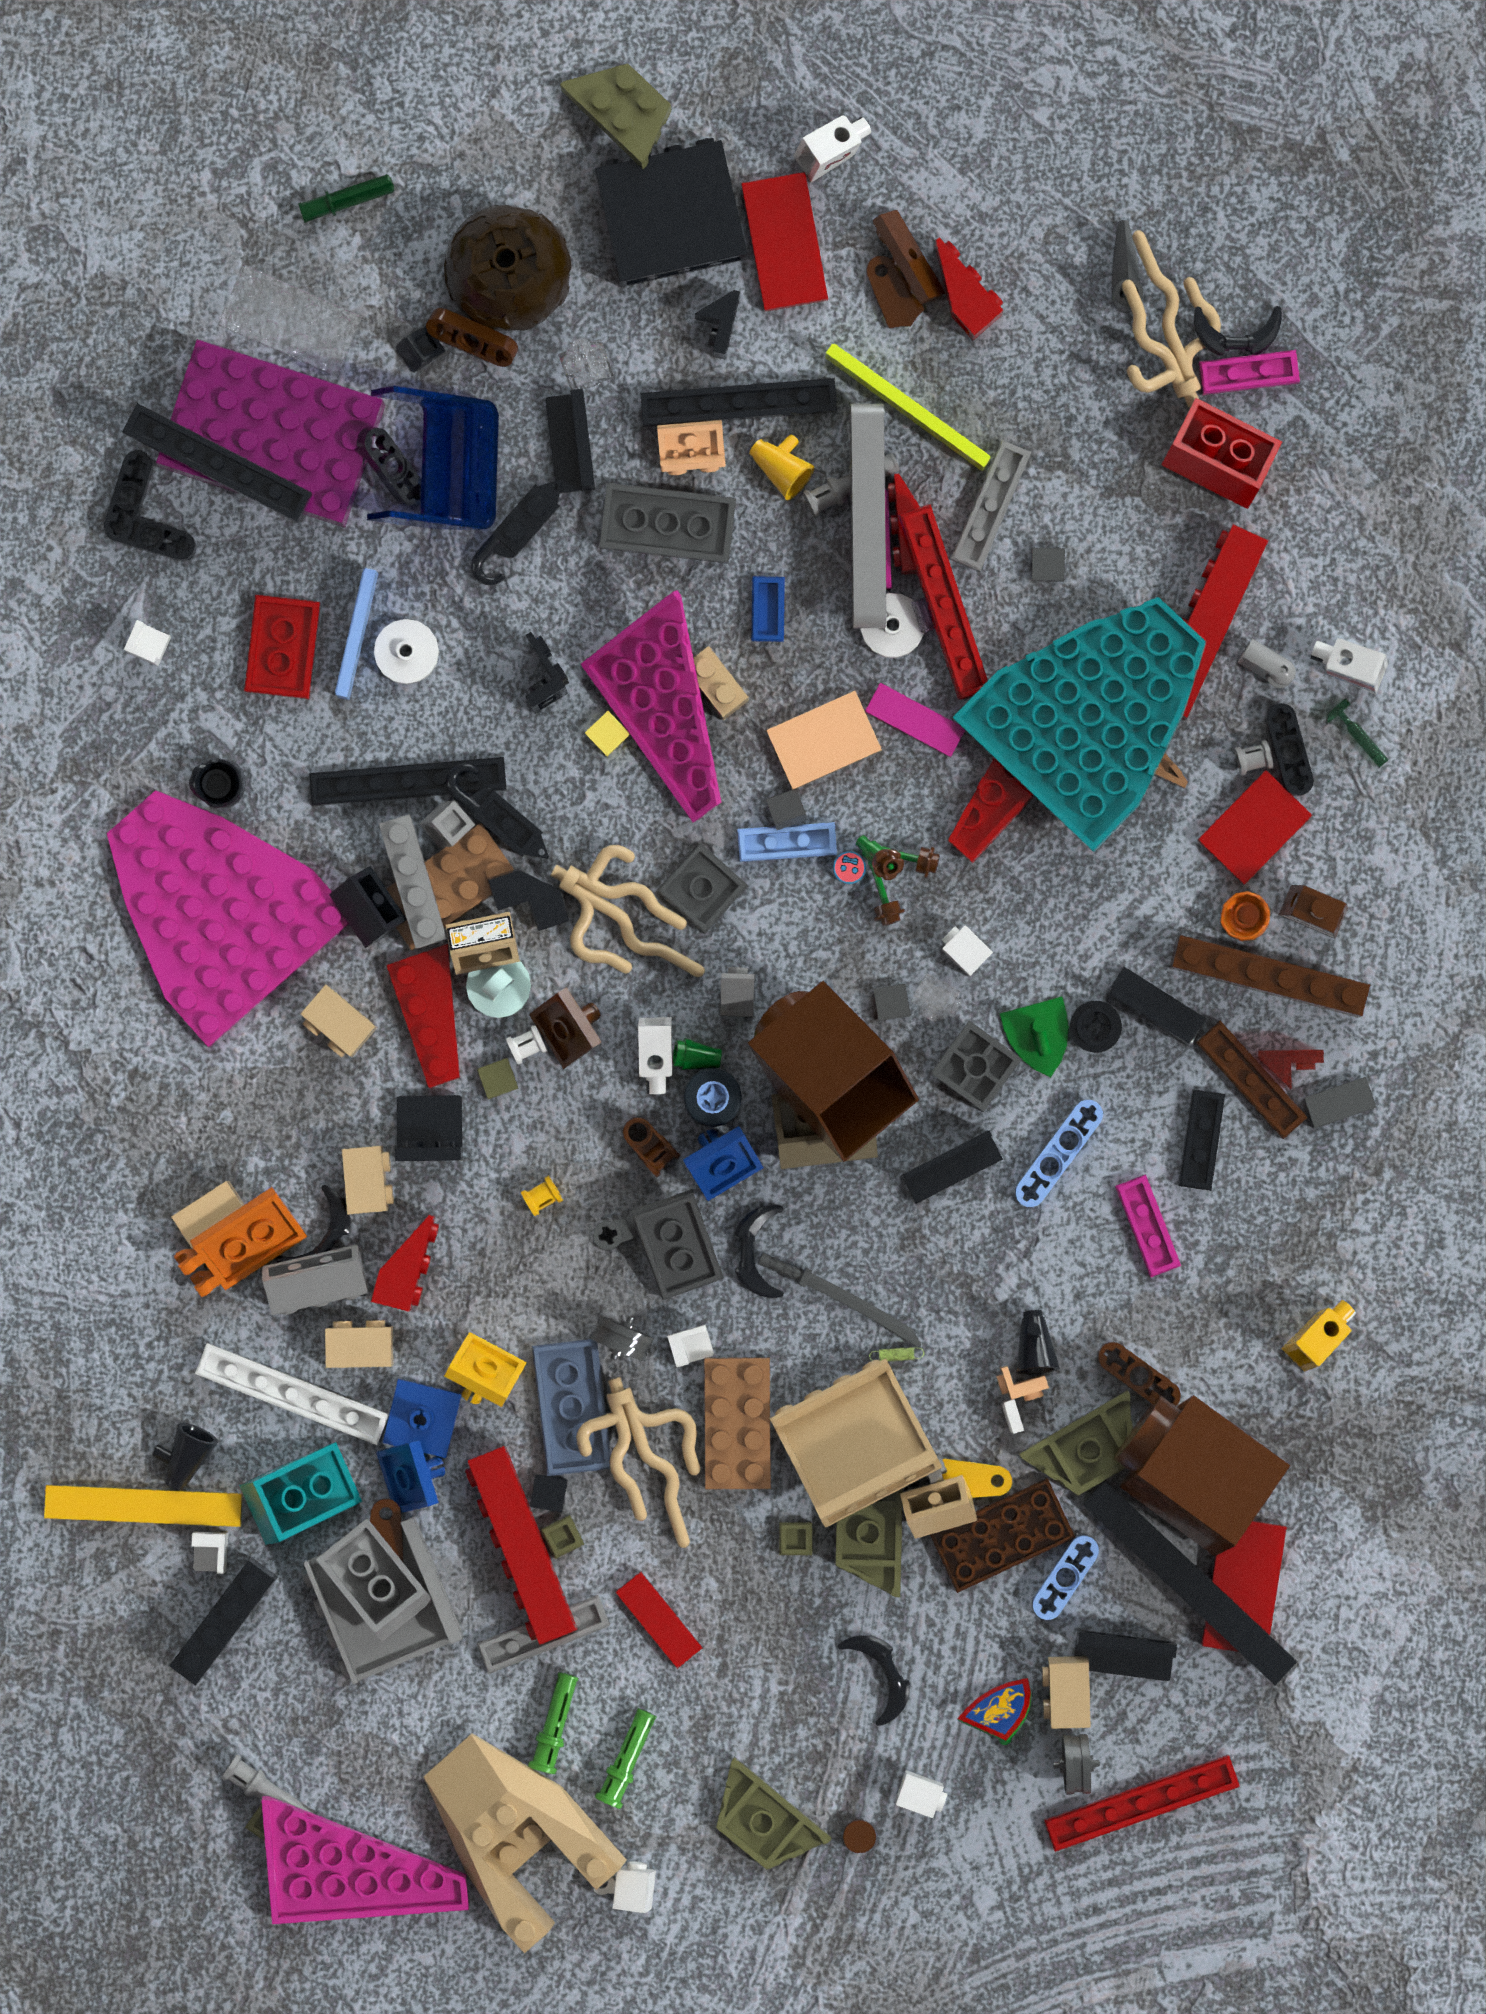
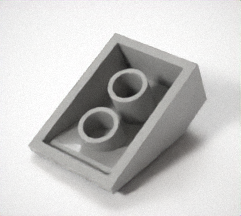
M368 1518L316 1559L381 1642L432 1602V1598Z

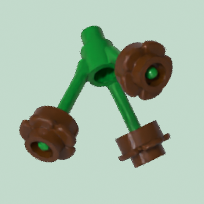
M862 835L857 839L856 846L862 850V856L868 860V865L873 873L882 905L874 908L876 915L874 920L876 922L881 921L882 926L901 921L900 914H903L905 909L900 908L899 901L889 902L881 877L884 880L896 878L897 874L903 870V860L917 863L916 872L925 874L924 878H927L930 872L936 873L940 854L934 853L935 848L932 846L931 849L921 847L919 856L880 846L876 841H870L865 835Z

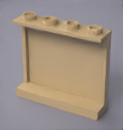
M886 1358L882 1361L873 1360L863 1366L862 1371L852 1376L844 1375L833 1382V1386L823 1391L815 1390L804 1397V1401L794 1406L786 1405L775 1412V1416L769 1418L825 1528L942 1468Z

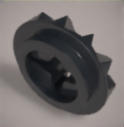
M1089 1001L1075 1010L1071 1017L1069 1028L1073 1041L1082 1050L1099 1053L1112 1048L1117 1043L1121 1035L1122 1023L1118 1012L1111 1005L1102 1001ZM1094 1012L1097 1013L1100 1024L1110 1026V1029L1105 1028L1099 1031L1096 1041H1094L1091 1030L1082 1028V1025L1092 1023Z

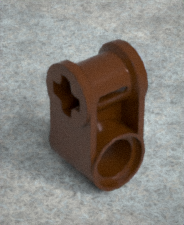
M634 1117L625 1123L623 1136L626 1142L638 1154L639 1159L656 1178L661 1175L660 1171L674 1158L679 1159L681 1157L665 1137L660 1135L644 1118ZM634 1123H642L647 1128V1135L641 1141H634L628 1135L629 1127ZM663 1151H666L658 1160L653 1162V1160L658 1155H660Z

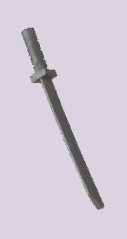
M762 1252L758 1265L799 1281V1285L803 1287L807 1285L847 1305L891 1330L914 1346L921 1347V1343L913 1329L879 1308L812 1274V1270L807 1268L804 1270L799 1269L794 1265L780 1261V1259Z

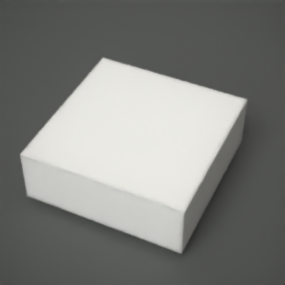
M1015 1399L1002 1401L1001 1405L1009 1431L1013 1434L1024 1431Z

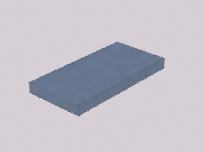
M592 1339L532 1346L547 1476L610 1469L611 1450L608 1428L591 1433L589 1441L592 1453L588 1457L580 1454L576 1440L578 1429L583 1423L606 1414L598 1343Z

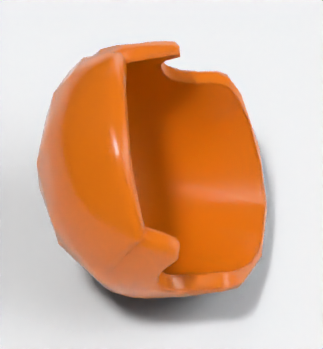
M1249 891L1235 893L1222 906L1221 926L1232 938L1240 941L1255 940L1268 928L1270 923L1269 905L1258 894Z

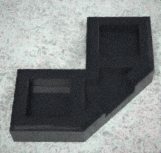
M519 868L487 878L498 911L528 901L538 931L569 921L561 892L558 888L531 876Z

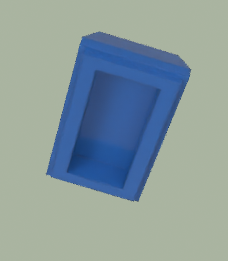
M752 576L751 641L784 642L785 577Z

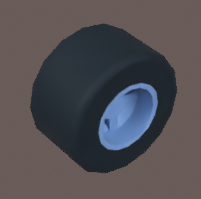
M710 1068L701 1070L691 1077L685 1087L683 1098L685 1108L692 1119L701 1125L716 1127L728 1123L736 1116L740 1110L742 1094L738 1082L732 1075L725 1070Z

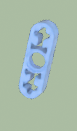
M1078 1535L1071 1540L1033 1597V1610L1041 1619L1051 1620L1061 1613L1097 1559L1099 1547L1092 1537ZM1087 1541L1091 1543L1089 1549L1092 1554L1089 1557L1086 1555L1082 1556L1078 1564L1084 1567L1079 1572L1075 1565L1065 1562L1068 1556L1074 1560L1078 1555V1550L1075 1546L1078 1543L1084 1545ZM1069 1568L1074 1572L1075 1580L1070 1586L1063 1587L1057 1583L1056 1574L1060 1569ZM1052 1583L1058 1591L1066 1594L1063 1599L1057 1594L1052 1602L1056 1606L1053 1612L1047 1610L1043 1613L1040 1611L1042 1605L1039 1603V1600L1050 1597L1053 1591L1047 1589V1587Z

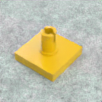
M469 1332L444 1377L465 1387L462 1391V1397L466 1401H468L471 1393L474 1392L475 1394L470 1403L479 1404L482 1398H485L502 1407L527 1362Z

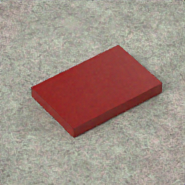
M255 595L244 692L310 700L320 602Z
M1265 770L1197 841L1242 885H1245L1311 818L1312 814Z

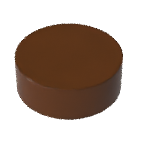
M856 1819L846 1825L843 1839L850 1851L865 1853L874 1846L876 1833L871 1823L863 1819Z

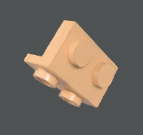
M722 420L657 425L661 472H668L669 475L685 474L687 470L700 469L701 472H715L719 470V467L726 466Z

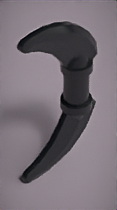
M1197 306L1194 310V326L1199 340L1209 351L1218 356L1223 355L1225 351L1245 350L1250 351L1252 355L1260 354L1273 343L1278 335L1282 321L1281 307L1275 306L1269 320L1252 335H1245V337H1230L1229 335L1219 333L1210 326L1204 317L1201 307Z
M322 1185L321 1187L330 1206V1226L320 1244L314 1250L300 1256L286 1257L279 1255L274 1258L277 1263L331 1251L339 1238L341 1239L343 1235L350 1233L351 1218L350 1214L347 1215V1204L337 1191L327 1185Z
M767 1205L752 1210L740 1221L735 1230V1235L739 1237V1242H741V1261H739V1266L735 1268V1273L748 1290L767 1298L782 1297L784 1293L769 1285L756 1269L754 1242L755 1236L762 1225L772 1216L783 1212V1207L777 1205Z
M868 1635L850 1637L839 1643L838 1648L840 1650L852 1649L861 1651L875 1659L878 1665H881L888 1680L889 1697L887 1706L883 1714L877 1719L876 1725L881 1726L894 1720L907 1704L910 1695V1681L903 1679L902 1675L899 1674L892 1660L891 1653L893 1647L882 1639Z

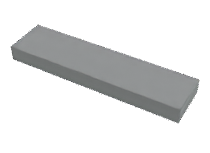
M1001 440L950 560L975 571H981L1030 457V451Z
M599 1594L569 1606L578 1630L539 1645L537 1639L531 1640L525 1624L478 1642L477 1646L488 1674L610 1626Z

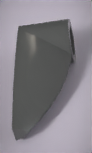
M1121 220L1118 223L1113 254L1112 302L1120 312L1129 313L1132 311L1128 302H1126L1125 297H1120V294H1123L1122 283L1125 280L1133 281L1141 301L1144 292L1140 284L1138 260L1129 221Z

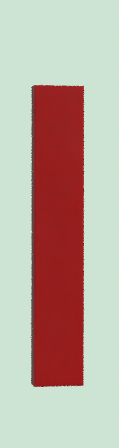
M930 504L899 514L898 517L957 698L963 700L975 695L988 679Z
M1227 1754L1043 1820L1053 1849L1056 1852L1238 1788L1240 1785L1230 1756Z

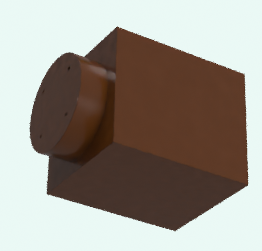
M824 981L820 982L809 992L796 991L776 1001L763 1014L755 1029L754 1038L747 1043L775 1091L843 1162L847 1161L919 1101L894 1052Z
M1160 1395L1136 1423L1114 1460L1130 1471L1119 1486L1214 1556L1236 1546L1290 1467L1288 1463L1194 1395L1178 1406H1174Z

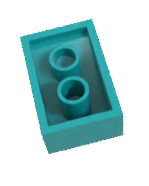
M336 1442L239 1485L265 1545L281 1542L363 1502Z

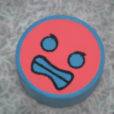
M847 851L841 853L835 859L833 872L840 882L855 884L863 878L866 864L861 855L856 852Z

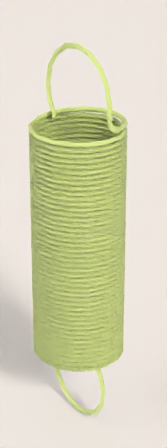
M914 1347L873 1351L879 1352L880 1361L885 1358L887 1361L914 1360L915 1358Z

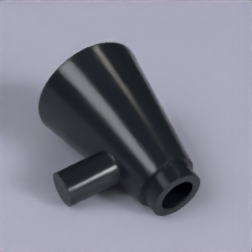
M1042 1310L1023 1312L1016 1373L1043 1374L1059 1370V1363Z
M179 1423L176 1429L172 1452L161 1445H157L152 1454L155 1458L168 1464L166 1485L175 1490L182 1491L215 1448L218 1440L213 1434L198 1426Z

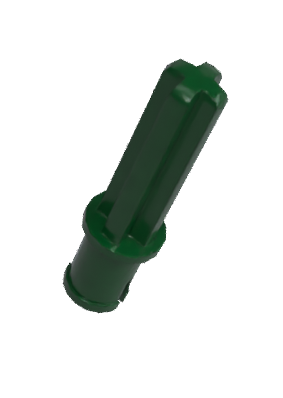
M386 174L330 194L328 191H325L326 195L300 202L298 205L304 223H308V221L329 214L336 216L335 212L391 194L394 192V185L391 177Z

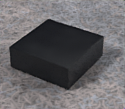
M536 1474L530 1507L562 1513L568 1480Z

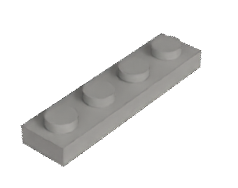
M411 815L379 823L415 948L419 949L448 940Z

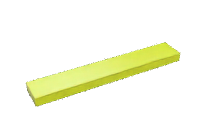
M834 343L829 347L825 354V358L979 470L983 471L990 461V455Z

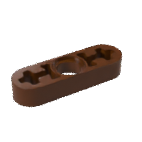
M444 308L435 309L426 323V329L432 337L500 367L511 365L518 352V345L511 337ZM466 333L473 335L479 341L471 340L466 336Z
M1107 1342L1098 1350L1097 1359L1100 1366L1150 1403H1153L1160 1396L1152 1389L1150 1395L1144 1393L1152 1385L1155 1376L1160 1378V1381L1156 1383L1157 1386L1164 1390L1168 1387L1173 1389L1170 1393L1174 1397L1171 1403L1177 1406L1180 1402L1181 1393L1175 1383L1121 1344ZM1115 1348H1118V1357L1124 1362H1127L1129 1356L1134 1359L1125 1368L1123 1376L1118 1374L1122 1367L1117 1363L1112 1362L1110 1365L1105 1363L1107 1357L1104 1353L1107 1349L1113 1351ZM1137 1366L1144 1367L1148 1372V1380L1145 1384L1139 1386L1134 1385L1130 1380V1372Z

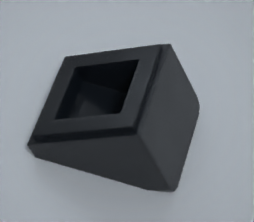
M426 326L405 336L396 346L397 351L413 373L446 352L440 341L428 333Z

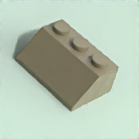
M779 1094L771 1095L781 1169L843 1162ZM876 1137L847 1161L877 1158Z

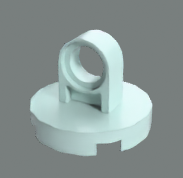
M516 962L469 972L466 989L469 1000L478 1011L489 1017L502 1018L512 1016L524 1007L530 997L531 981L529 972L522 962Z

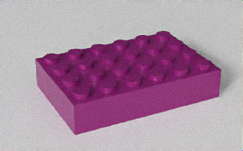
M197 339L170 420L312 492L313 495L303 515L345 528L367 460L357 447V437L361 430L366 427H379L385 403L383 399ZM375 436L370 437L372 439V444L370 445V448H372ZM159 452L156 463L161 469L238 493Z

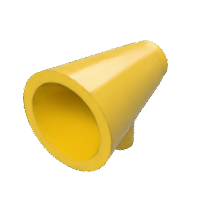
M792 434L778 447L760 439L752 446L749 454L786 500L794 498L810 480L814 472V465L790 454L799 444L798 439Z

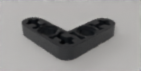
M141 450L129 452L123 460L104 522L106 535L116 543L183 562L190 560L196 553L197 544L189 533L139 518L154 465L147 453ZM139 457L142 458V462L147 466L145 470H139L136 478L138 481H143L142 486L132 481H124L126 476L131 479L133 478L134 469L130 466L131 461L137 462ZM126 488H133L137 491L138 499L133 505H124L120 501V494ZM116 507L125 512H133L132 517L125 514L123 524L128 527V530L120 532L119 536H115V531L111 528L112 523L118 524L121 517L120 512H115ZM148 528H154L159 532V540L152 546L145 545L141 539L143 531ZM166 532L171 533L168 537L171 541L180 542L182 538H186V543L190 546V549L188 551L183 550L181 555H179L174 546L166 544V551L161 550L165 544Z

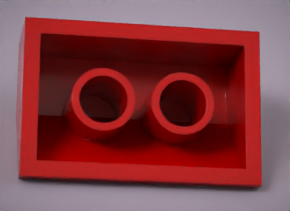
M1195 398L1161 465L1248 509L1257 495L1282 441Z

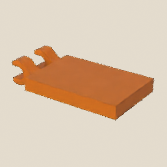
M271 1187L190 1240L193 1249H183L177 1252L174 1258L185 1276L194 1272L203 1263L206 1264L209 1270L198 1271L190 1277L196 1291L201 1297H204L220 1284L226 1291L305 1239L307 1235L277 1192Z

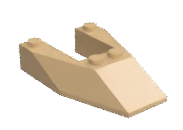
M473 1733L424 1775L425 1782L466 1874L502 1929L523 1953H526L542 1939L555 1922L515 1878L513 1873L552 1840L597 1890L618 1872L627 1860L561 1785Z

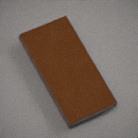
M1048 1478L975 1511L978 1521L930 1534L957 1593L1075 1538Z

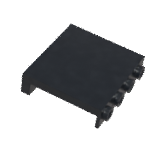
M705 138L696 141V146L683 149L682 145H673L663 149L664 153L651 156L650 152L648 156L649 162L644 169L633 159L625 162H620L619 159H610L601 162V167L595 168L621 288L747 260V250L722 140L714 141V138Z

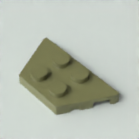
M627 63L566 80L560 84L561 91L642 169L647 166L651 149L654 144H657L661 136V128L666 124L672 109L671 104L633 67Z
M1128 1390L1122 1392L1018 1454L1023 1460L1075 1494L1080 1495L1125 1469L1114 1458L1133 1429L1130 1393Z
M903 1488L836 1522L835 1565L894 1597H900L902 1501L900 1493H903Z
M734 1756L731 1760L716 1825L720 1832L766 1870L790 1858L802 1855L819 1845L830 1842L832 1837Z

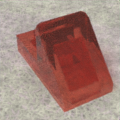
M1324 1050L1255 1051V1059L1287 1090H1291V1064H1296V1070H1316V1064L1324 1063Z

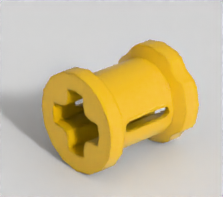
M549 1175L544 1178L545 1181L529 1191L524 1190L521 1192L522 1197L534 1216H537L540 1210L555 1201L558 1203L563 1201L560 1192Z

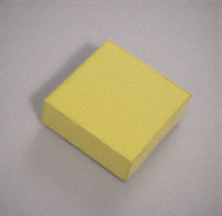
M609 711L585 732L586 736L607 757L630 736L625 727Z

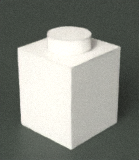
M966 925L961 930L955 926L942 939L946 945L941 950L968 977L993 953Z
M905 1770L895 1804L933 1818L935 1811H942L947 1793L942 1792L944 1788L943 1783Z

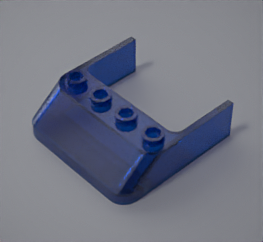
M399 386L371 390L372 397L417 403L423 409L420 514L391 510L367 514V520L429 529L483 530L490 528L496 518L499 413L496 406L491 401Z

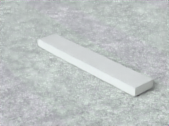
M209 1343L205 1346L195 1372L196 1375L375 1445H378L389 1418L388 1413Z

